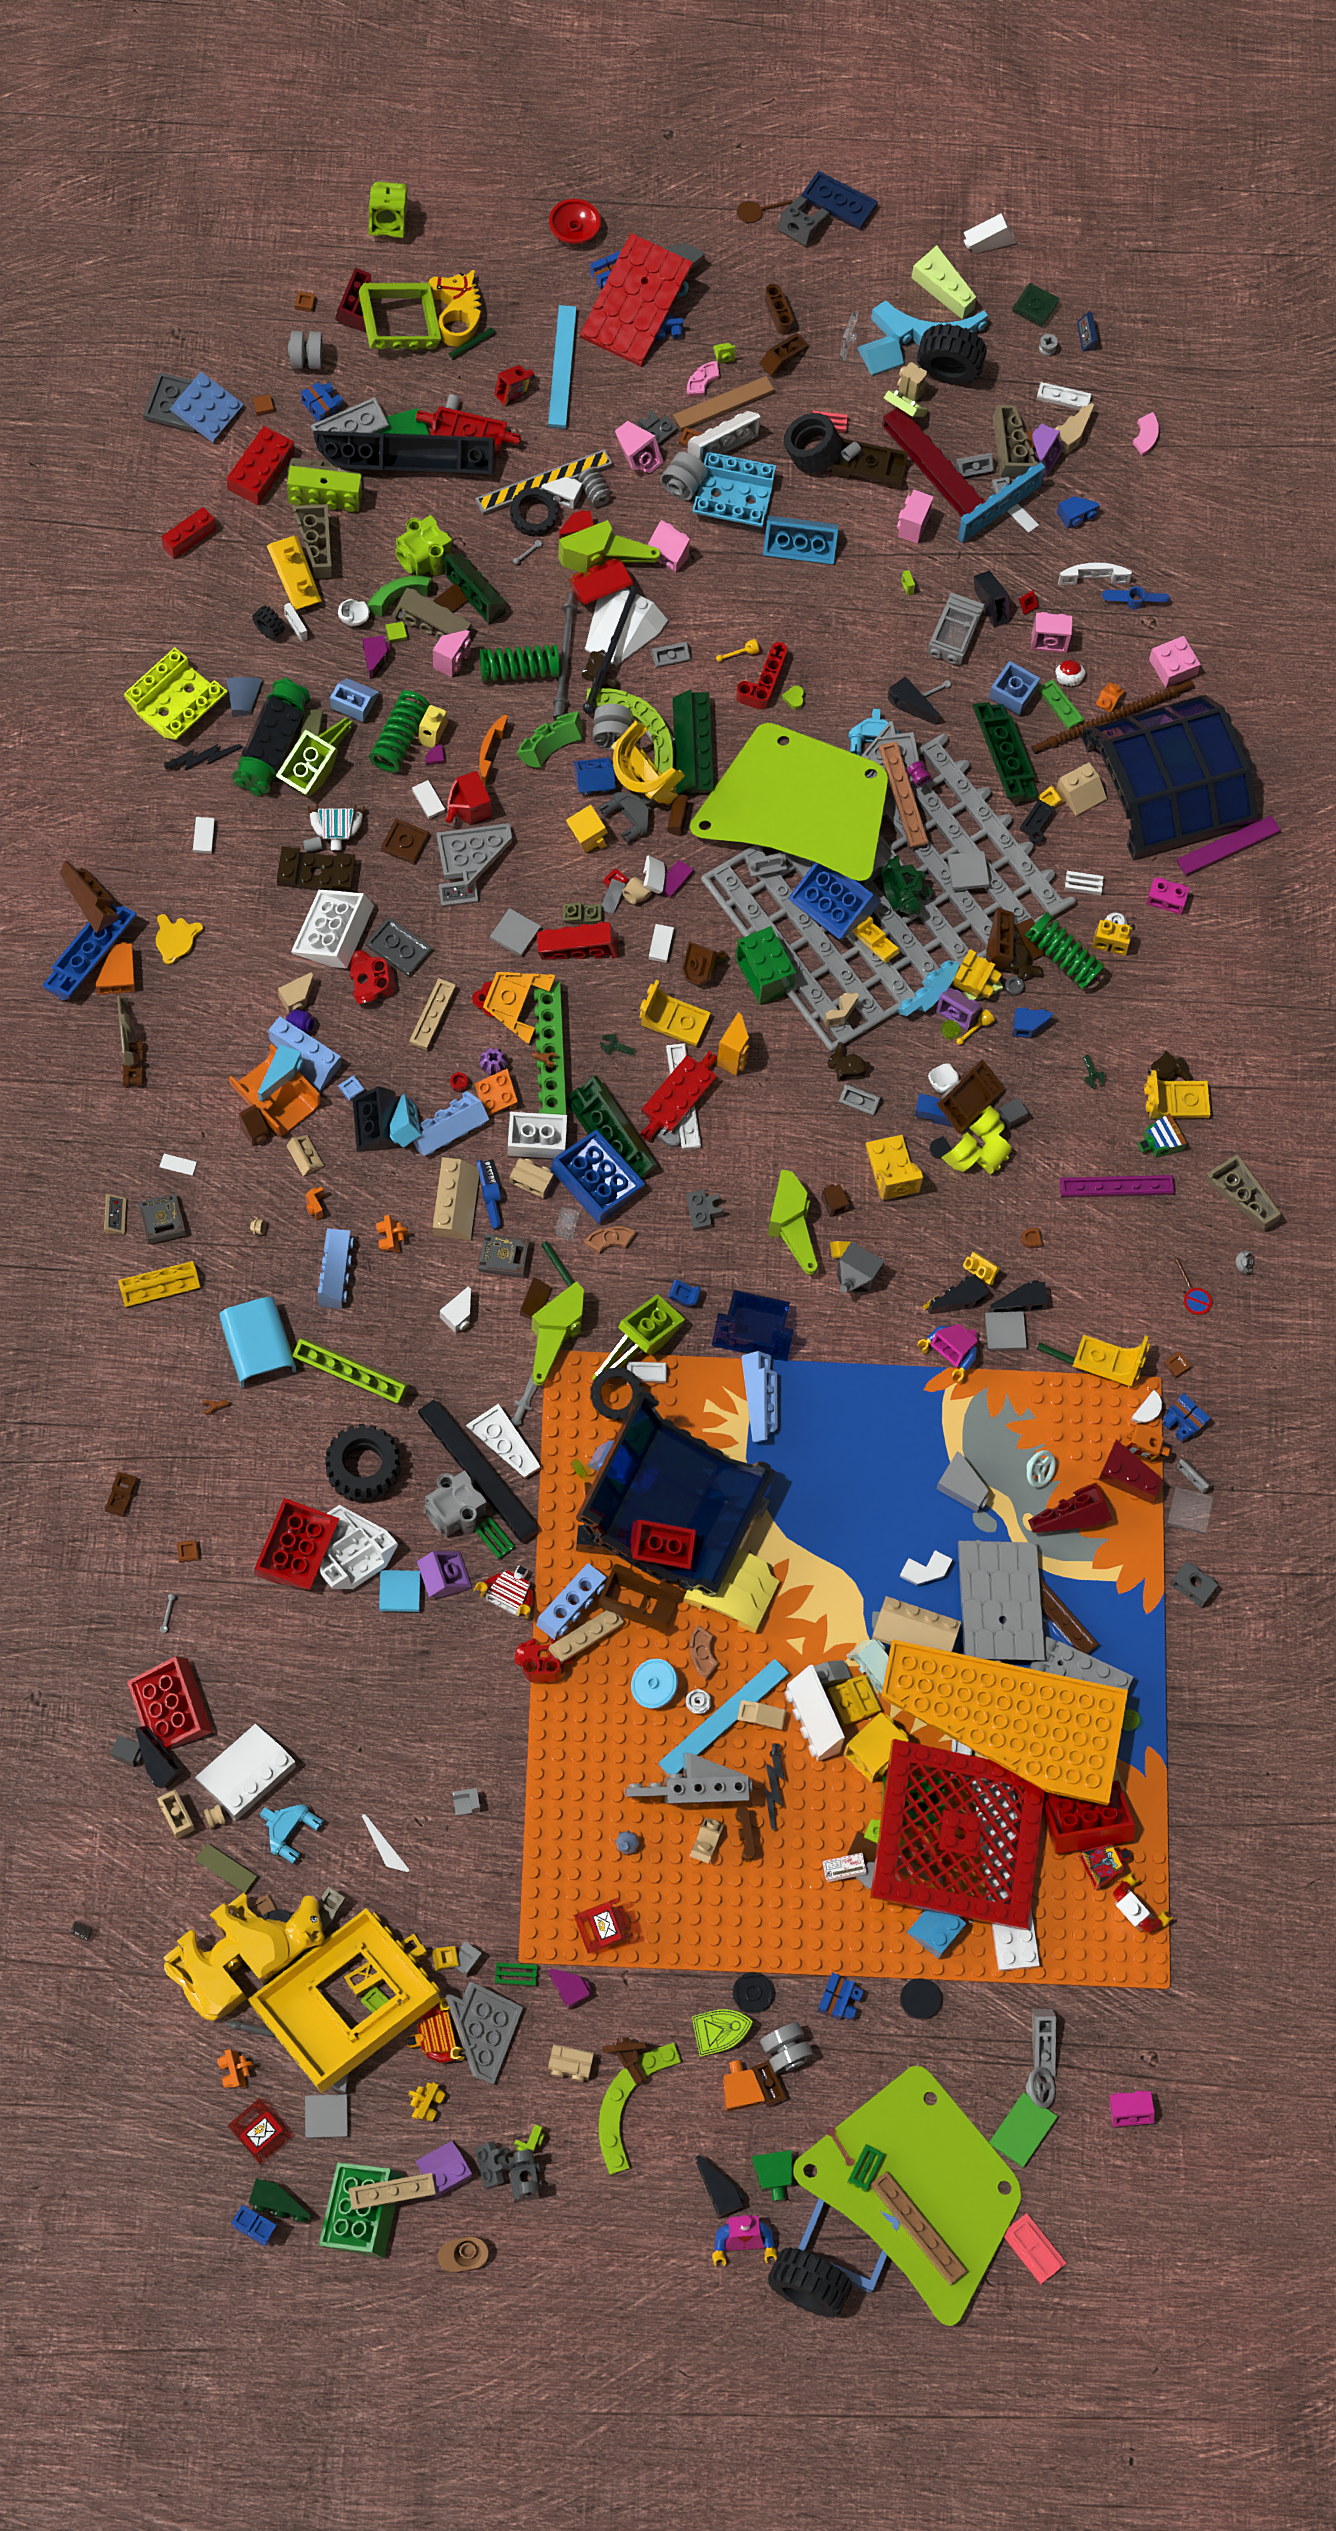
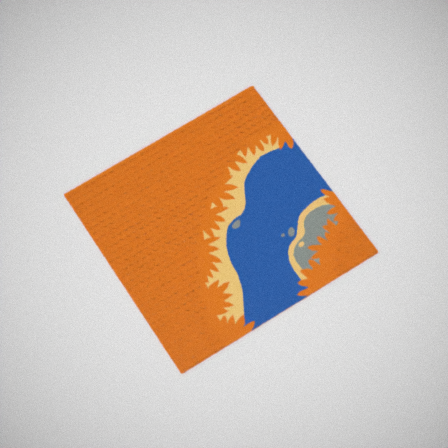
M560 1350L544 1383L538 1507L539 1532H537L533 1638L537 1640L535 1645H552L551 1637L536 1626L538 1617L587 1563L606 1577L605 1584L615 1564L632 1569L635 1576L656 1584L661 1583L616 1555L576 1551L578 1525H584L582 1521L578 1522L575 1518L585 1499L584 1482H591L592 1484L598 1473L587 1465L598 1446L609 1440L614 1441L624 1419L606 1418L599 1414L593 1407L592 1400L590 1399V1388L593 1383L592 1377L610 1356L611 1353ZM621 1353L610 1367H612L626 1353ZM637 1354L628 1362L666 1363V1383H640L644 1393L648 1392L654 1395L655 1399L660 1402L655 1409L663 1419L672 1421L675 1424L674 1426L679 1429L689 1431L692 1437L704 1440L709 1447L721 1450L724 1456L748 1464L763 1461L776 1471L764 1495L765 1498L770 1500V1503L762 1519L756 1514L754 1515L738 1549L766 1561L770 1574L779 1580V1584L756 1634L737 1626V1620L706 1606L699 1609L683 1602L687 1590L680 1588L677 1604L664 1634L660 1633L657 1629L620 1616L624 1621L623 1625L576 1654L575 1661L566 1664L563 1675L558 1681L531 1682L519 1963L831 1976L833 1972L840 1975V1977L923 1978L941 1981L1168 1989L1170 1987L1169 1923L1166 1927L1161 1926L1149 1933L1143 1930L1139 1932L1114 1904L1116 1899L1113 1897L1114 1890L1123 1882V1878L1133 1872V1879H1139V1882L1129 1890L1154 1918L1158 1917L1163 1910L1168 1911L1165 1915L1169 1917L1163 1480L1153 1503H1149L1098 1480L1115 1440L1117 1439L1123 1444L1125 1435L1133 1427L1139 1425L1162 1436V1407L1158 1417L1150 1423L1139 1424L1131 1421L1132 1416L1153 1390L1159 1394L1162 1401L1161 1378L1139 1376L1138 1380L1134 1379L1132 1386H1128L1096 1374L969 1368L968 1371L964 1372L963 1381L958 1384L961 1376L955 1375L952 1380V1373L960 1368L771 1360L770 1370L777 1372V1429L769 1433L767 1440L756 1443L752 1440L742 1358ZM627 1363L624 1364L621 1368L627 1369ZM621 1377L608 1379L601 1388L600 1396L602 1402L611 1409L619 1410L625 1408L632 1399L631 1385ZM638 1410L624 1438L637 1456L652 1428L640 1410ZM659 1431L656 1432L643 1458L644 1462L700 1496L715 1467L713 1463ZM1048 1450L1054 1455L1056 1461L1054 1475L1045 1486L1033 1487L1027 1479V1463L1037 1452ZM957 1451L962 1454L989 1490L986 1496L989 1498L984 1508L980 1507L977 1512L936 1489L938 1482ZM1042 1456L1039 1460L1044 1461L1047 1456ZM1157 1456L1152 1461L1140 1459L1163 1479V1459ZM1050 1463L1046 1467L1045 1477L1048 1474ZM721 1468L707 1499L747 1509L751 1495L755 1492L761 1479ZM1033 1474V1479L1039 1482L1038 1476ZM607 1477L619 1493L623 1484ZM655 1478L649 1491L638 1494L629 1488L624 1497L627 1501L666 1524L682 1528L686 1527L697 1504V1501L658 1478ZM1097 1482L1112 1520L1094 1527L1032 1532L1028 1522L1029 1519L1046 1509H1054L1059 1505L1058 1502L1065 1499L1067 1501L1074 1496L1073 1492ZM605 1488L606 1510L608 1516L615 1502V1499ZM620 1505L608 1530L631 1536L632 1525L635 1521L648 1520ZM703 1505L692 1528L696 1530L695 1538L728 1547L743 1516ZM958 1541L1036 1543L1039 1577L1098 1643V1646L1087 1655L1134 1676L1128 1688L1113 1781L1119 1780L1135 1824L1134 1841L1113 1844L1116 1852L1127 1848L1131 1859L1122 1863L1125 1868L1122 1874L1095 1891L1079 1858L1081 1851L1087 1849L1055 1854L1050 1840L1044 1809L1042 1808L1031 1899V1911L1040 1965L1036 1968L998 1971L992 1924L973 1920L974 1922L970 1923V1919L959 1917L966 1922L964 1929L938 1959L907 1934L926 1909L870 1898L871 1890L867 1889L856 1877L827 1882L823 1861L847 1856L857 1831L865 1834L871 1819L881 1821L883 1776L879 1775L871 1783L843 1755L847 1743L880 1712L884 1716L888 1715L894 1721L893 1725L898 1730L902 1729L908 1735L909 1742L951 1751V1737L882 1699L881 1693L871 1684L873 1681L866 1672L862 1674L858 1670L861 1666L854 1658L849 1660L846 1655L862 1641L872 1640L886 1596L961 1621L952 1652L964 1655ZM694 1544L691 1569L673 1567L671 1572L693 1579L709 1548ZM934 1551L952 1559L944 1578L935 1579L917 1586L900 1577L908 1558L927 1567ZM658 1564V1565H660V1566L663 1567V1568H666V1566H667V1565H663V1564ZM670 1581V1583H669V1584L674 1585V1586H676V1587H678V1585H679L678 1583H674V1582H671V1581ZM616 1584L610 1598L639 1608L644 1595ZM581 1587L582 1590L589 1591L587 1587ZM596 1594L592 1598V1604L587 1609L583 1608L580 1611L581 1615L577 1621H571L566 1633L563 1636L559 1635L556 1639L560 1640L606 1611L605 1609L597 1608L600 1595ZM647 1596L642 1610L652 1614L657 1600ZM573 1600L568 1601V1602H569L570 1604H572V1605H576V1604H577V1603H576L575 1601H573ZM1042 1612L1043 1637L1052 1638L1056 1642L1060 1641L1074 1648ZM562 1614L556 1615L558 1618H565ZM1001 1616L999 1618L1000 1623L1004 1622V1619ZM697 1625L713 1635L710 1651L713 1658L718 1662V1665L707 1680L697 1672L690 1657V1640ZM881 1642L885 1647L884 1651L889 1656L891 1645ZM543 1650L539 1653L538 1657H549L550 1653ZM650 1659H661L670 1663L678 1677V1687L672 1700L665 1706L656 1709L640 1705L635 1700L631 1690L634 1672L642 1663ZM774 1659L786 1669L788 1675L757 1702L786 1710L782 1730L737 1720L698 1755L701 1758L747 1775L748 1779L752 1780V1792H749V1800L665 1803L664 1795L624 1796V1788H629L630 1783H641L642 1787H649V1783L661 1782L662 1786H664V1778H669V1776L658 1763ZM987 1659L1028 1669L1033 1661ZM844 1660L851 1679L861 1675L866 1676L881 1711L843 1727L836 1716L845 1737L840 1753L817 1761L816 1757H812L810 1754L808 1739H804L800 1728L802 1725L800 1721H796L792 1710L794 1707L792 1702L788 1703L785 1697L787 1684L810 1665L814 1667L827 1661ZM552 1667L548 1671H554L556 1668ZM695 1689H701L710 1695V1707L701 1714L691 1712L686 1706L687 1694ZM778 1743L782 1752L780 1760L785 1781L776 1776L782 1806L774 1801L776 1830L773 1831L771 1829L765 1789L772 1793L766 1764L774 1768L770 1751H772V1744ZM972 1750L971 1756L988 1759L985 1756L979 1754L978 1752ZM918 1768L911 1772L914 1777H923ZM925 1768L928 1774L934 1771L933 1769ZM684 1769L678 1773L682 1774V1777H684ZM937 1772L931 1776L940 1778ZM944 1772L947 1778H949V1773ZM958 1779L950 1780L956 1790L962 1786ZM944 1784V1788H945L944 1797L946 1798L947 1796H949V1795L952 1794V1793L949 1791V1789L947 1788V1786ZM965 1789L958 1792L964 1802L971 1798ZM1014 1791L1015 1801H1017L1019 1799V1796ZM954 1796L947 1800L953 1809L960 1806ZM973 1800L966 1804L972 1813L976 1812ZM1021 1801L1016 1804V1807L1019 1809V1811L1021 1808ZM740 1806H745L748 1809L755 1847L754 1858L750 1862L742 1859L744 1843L739 1840L738 1829L741 1828V1825L735 1818L736 1810ZM962 1808L956 1811L957 1813L966 1814ZM705 1817L715 1819L719 1823L724 1824L709 1864L690 1857ZM915 1824L921 1833L927 1829L924 1824ZM940 1825L934 1827L938 1834ZM910 1827L904 1830L905 1834L909 1835V1840L916 1837ZM629 1830L632 1834L637 1835L640 1845L637 1847L636 1853L625 1855L623 1852L618 1851L615 1840L618 1838L619 1832ZM955 1830V1836L958 1839H963L964 1833L962 1830ZM929 1831L923 1835L929 1845L935 1841ZM919 1839L912 1843L915 1849L919 1851L924 1849ZM937 1843L931 1847L937 1857L944 1853L936 1851ZM952 1854L957 1861L963 1857ZM946 1855L940 1858L945 1868L952 1865ZM979 1855L975 1859L972 1858L976 1865L982 1861ZM966 1859L959 1863L965 1873L971 1869ZM982 1864L978 1868L984 1875V1868ZM955 1867L948 1871L954 1881L960 1877ZM974 1871L967 1875L973 1884L980 1881ZM900 1873L904 1880L911 1876ZM913 1878L907 1882L917 1885ZM945 1878L941 1886L944 1889L950 1883ZM921 1879L923 1884L928 1882L927 1880ZM963 1879L956 1883L962 1892L969 1889ZM933 1883L926 1886L928 1888L937 1889ZM982 1883L976 1887L981 1896L987 1894V1889ZM952 1887L946 1890L947 1892L956 1893ZM972 1891L966 1894V1896L975 1897ZM609 1904L610 1907L622 1909L624 1939H618L601 1946L588 1913Z

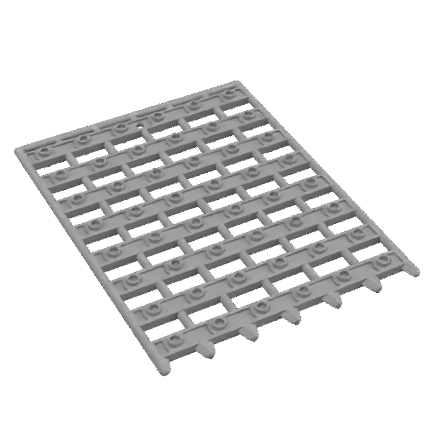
M944 733L917 748L918 756L923 754L939 775L923 786L911 785L915 800L931 819L923 824L924 831L926 832L936 826L952 846V848L939 854L928 840L927 845L911 849L922 864L916 870L928 871L944 893L933 900H923L920 896H917L916 898L921 905L920 914H908L901 918L896 911H893L888 900L885 898L884 889L879 890L873 881L865 887L882 900L872 914L884 928L882 931L886 933V936L889 935L905 955L898 962L892 964L890 961L887 963L882 961L852 931L846 937L854 947L840 954L824 933L828 930L823 926L819 927L812 917L788 899L793 891L782 877L796 870L803 879L815 863L814 861L781 851L790 862L786 866L787 870L759 875L757 878L760 882L747 889L731 867L742 860L747 863L746 860L766 856L761 850L766 846L753 845L701 877L702 882L744 937L770 926L773 928L796 971L794 987L787 989L785 992L830 1051L836 1049L838 1042L845 1044L898 1012V1008L901 1007L900 1003L907 998L912 999L916 996L897 971L900 968L911 963L923 980L926 979L928 973L940 969L927 953L938 945L942 946L952 961H957L960 964V968L969 949L958 936V933L968 927L972 928L987 948L992 928V921L988 918V915L995 912L997 908L1014 912L1015 927L1016 924L1032 918L1017 899L1029 890L1044 910L1048 911L1053 917L1076 902L1074 897L1061 899L1049 884L1055 875L1054 870L1039 871L1028 857L1029 852L1033 849V843L1024 842L1018 844L1006 829L1012 820L1011 815L996 816L984 801L990 795V788L975 789L963 773L969 767V762L967 760L954 762L942 747L948 740V736ZM943 781L960 801V803L950 809H947L932 789ZM887 787L882 817L885 816L901 838L888 845L879 833L876 852H879L889 861L894 856H897L894 850L904 844H907L909 847L894 796ZM966 808L982 829L970 837L953 816ZM987 835L1003 857L992 864L986 859L989 887L984 889L995 903L982 910L967 889L952 890L949 866L944 860L947 859L948 854L981 852L974 842ZM1007 863L1025 884L1013 892L996 872L998 868ZM714 878L730 900L726 901L710 879ZM764 887L781 908V910L769 917L752 896ZM947 899L952 902L965 919L964 922L952 928L936 907ZM735 905V907L738 909V911L750 925L749 929L745 927V925L733 911V909L731 908L732 906ZM785 915L802 936V938L790 945L773 924V922ZM1043 915L1036 918L1035 920L1033 919L1034 923H1036ZM917 917L922 920L935 937L934 940L924 946L921 945L906 925ZM1017 931L1014 932L1013 941L1019 938ZM806 943L823 964V966L811 973L794 952V950ZM986 949L977 954V956L986 958ZM857 953L860 954L875 974V976L863 983L846 962L847 959ZM826 972L831 974L844 993H858V1002L855 1007L866 1020L864 1024L854 1030L847 1021L841 1025L826 1027L836 1041L834 1042L830 1040L816 1021V1019L820 1018L824 1024L825 1013L837 1009L839 1006V997L831 1001L815 980ZM879 981L896 1002L895 1005L885 1011L882 1010L867 990V988ZM799 990L814 1010L812 1014L794 991Z

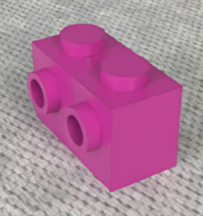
M1154 877L1146 904L1181 915L1190 888L1180 883L1169 882L1164 878Z
M1151 2091L1118 2092L1110 2095L1109 2107L1113 2127L1154 2123Z

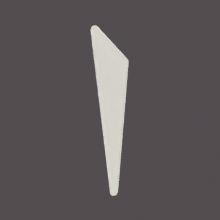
M363 1814L362 1817L386 1867L408 1872V1867L366 1814Z

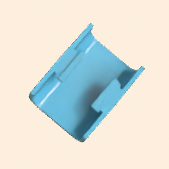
M273 1297L260 1298L229 1307L220 1312L221 1326L241 1388H245L244 1380L278 1368L291 1366L293 1373H296V1365Z

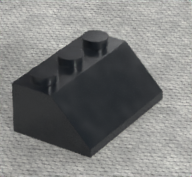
M378 1086L353 1098L357 1151L387 1150L397 1145L390 1137V1123L396 1111L395 1091Z

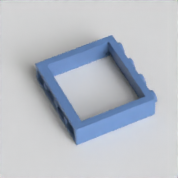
M820 2198L817 2201L798 2247L802 2251L806 2248L824 2204V2201ZM881 2211L885 2218L893 2223L892 2226L897 2231L900 2224L895 2217ZM883 2250L881 2251L870 2280L840 2266L837 2267L847 2274L853 2286L872 2293L887 2254Z

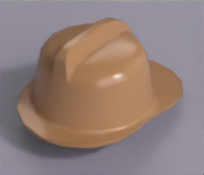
M472 2236L450 2240L442 2245L438 2252L440 2266L449 2272H459L481 2267L488 2258L487 2245L483 2240Z

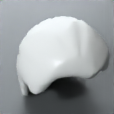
M348 599L342 602L338 608L340 620L350 627L359 626L368 620L370 611L365 602Z
M951 1064L937 1066L928 1074L932 1087L941 1094H944L959 1081V1075L952 1068Z

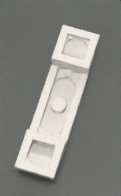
M1085 563L1062 571L1058 585H1076L1078 578H1111V584H1129L1132 572L1124 567L1109 563Z

